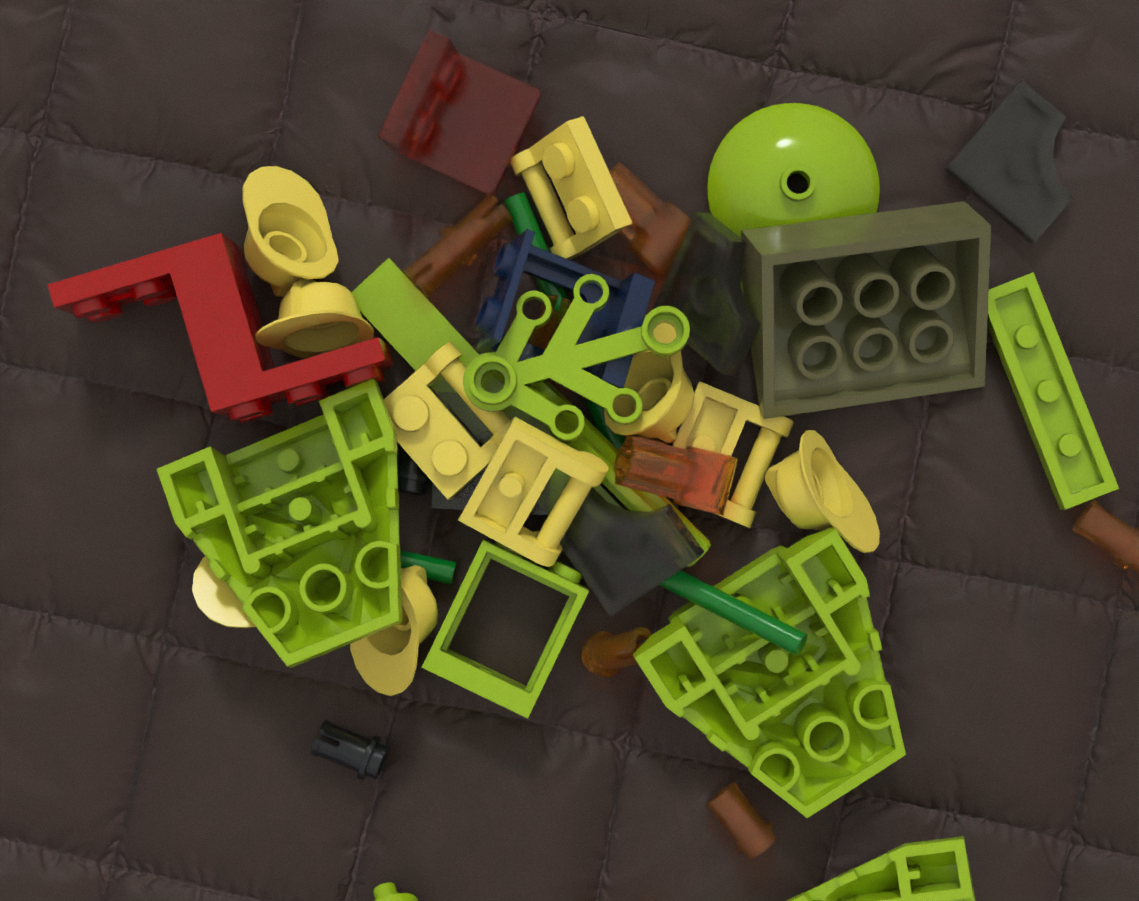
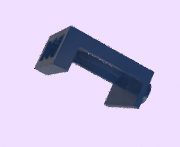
M526 229L510 244L503 243L496 256L492 275L499 279L493 298L490 296L485 298L476 318L475 329L482 332L476 350L482 353L497 351L506 335L504 330L522 273L573 292L577 280L587 274L599 275L607 282L609 287L608 302L603 309L593 313L576 345L641 327L655 280L634 272L620 281L531 245L535 232ZM593 283L586 284L580 290L581 298L587 303H595L603 295L602 289ZM527 343L519 361L543 355L545 350ZM633 355L588 367L584 370L618 389L624 388Z

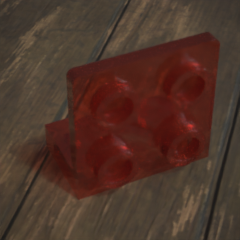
M428 30L378 137L391 151L482 193L493 196L497 192L541 99V94L538 89L459 54L449 38Z

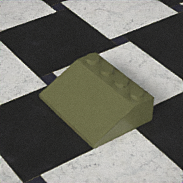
M965 201L741 230L742 289L759 409L763 419L985 387L991 225Z

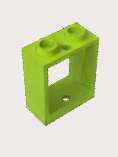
M483 539L421 668L528 719L588 595L589 588L579 584L583 573L559 561H556L553 566L546 568L497 541L494 543ZM491 559L569 596L527 685L521 684L449 649Z

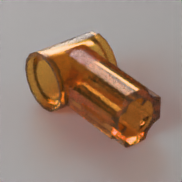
M618 162L609 169V172L633 223L621 230L620 233L628 240L627 245L632 252L653 272L665 279L702 240L704 235L696 224L679 208L669 201L663 203L628 168Z
M627 435L624 443L618 449L614 464L615 484L672 498V503L724 516L738 458L691 446H686V449H682L648 438Z

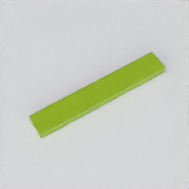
M390 258L384 261L351 292L356 299L360 312L415 371L425 364L438 349L450 341L461 352L462 357L459 360L466 368L479 355ZM492 373L487 374L482 381V387L489 393H497L504 387ZM442 376L430 385L435 393L483 444L493 436ZM513 406L503 410L510 419L517 417L554 437L540 421ZM555 468L537 500L548 514H550L571 477ZM601 485L592 486L566 533L583 551L625 511Z

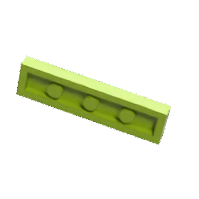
M1034 272L989 289L987 327L1059 509L1066 510L1119 489Z

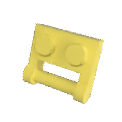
M584 116L566 121L529 149L509 159L515 175H522L554 246L549 249L551 253L572 260L633 224ZM546 172H547L548 175L551 177V180H552V182H553V184H554V186H555V188H556V190H557V193H558V195H559V197H560V199H561V201H562V204H563V206H564V208H565V210H566V212H567V218H566L565 213H564V211H563V209H562V207H561V205H560V202H559V200H558V198H557V196H556V194H555V192H554V189H553V187H552V185H551V183H550V181H549V178H548ZM570 225H571L572 228L575 230V232H576L575 235H574V233H573V231H572Z
M451 341L438 349L425 364L384 399L397 434V442L447 500L452 499L487 468L513 421L503 410L487 412L477 408L470 402L463 387V376L466 367L459 360L462 354ZM441 376L493 434L483 446H480L429 387Z
M699 381L694 391L695 398L692 409L678 429L677 439L671 446L655 487L670 496L751 528L757 513L752 508L765 479V474L771 465L781 438H788L794 421L784 416L763 419L758 405ZM747 421L761 428L731 501L715 494L744 424Z
M514 417L458 521L537 564L547 567L553 566L562 552L560 544L562 538L592 486L596 487L602 483L609 468L596 455L586 451H577L525 421ZM555 468L571 477L540 531L533 532L523 525Z

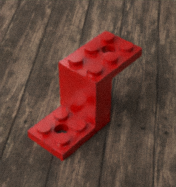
M222 233L47 284L54 308L73 314L75 318L87 317L89 323H98L119 317L123 314L121 306L136 301H143L145 307H150L178 298L210 410L213 413L229 416L231 421L239 420L240 423H246L274 414L271 404L287 400L288 404L295 403L296 407L318 402L329 397L328 387L344 383L345 387H353L371 379H375L377 383L385 381L382 371L395 368L389 346L379 337L275 367L270 347L259 344L255 339V333L263 327L241 249Z

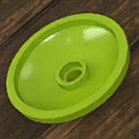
M803 103L772 105L742 119L720 143L711 162L707 179V201L714 226L725 244L739 258H741V230L876 213L879 203L880 185L878 170L871 150L863 137L853 126L837 114L818 106ZM800 174L807 180L808 187L804 193L796 194L790 191L787 186V178L790 175Z

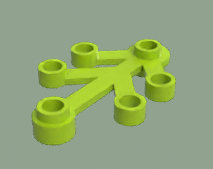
M587 274L580 277L575 283L573 289L574 299L543 355L519 361L534 329L545 326L552 316V305L548 296L543 292L531 290L522 294L516 304L517 315L497 351L480 354L468 364L463 376L464 391L470 402L477 408L487 412H499L513 406L549 426L554 437L563 442L574 441L582 435L585 429V418L582 411L571 404L558 406L526 387V385L551 379L606 409L609 418L614 423L630 425L636 422L641 415L643 404L640 395L630 388L618 389L584 369L647 350L662 357L673 356L679 353L688 341L690 333L688 319L683 312L675 307L660 306L654 308L646 315L641 327L576 345L593 313L603 309L609 299L607 282L599 275ZM593 283L602 289L603 295L599 301L587 303L582 300L580 290L586 284ZM530 300H539L545 305L546 310L541 318L531 320L523 314L524 305ZM662 323L672 325L677 334L676 338L667 344L658 342L653 334L656 326ZM492 372L501 374L505 379L504 387L497 393H489L482 387L483 378ZM621 396L632 398L636 404L635 412L629 417L618 416L613 410V403L617 398ZM566 412L574 414L579 420L578 428L569 434L561 433L555 425L558 416Z

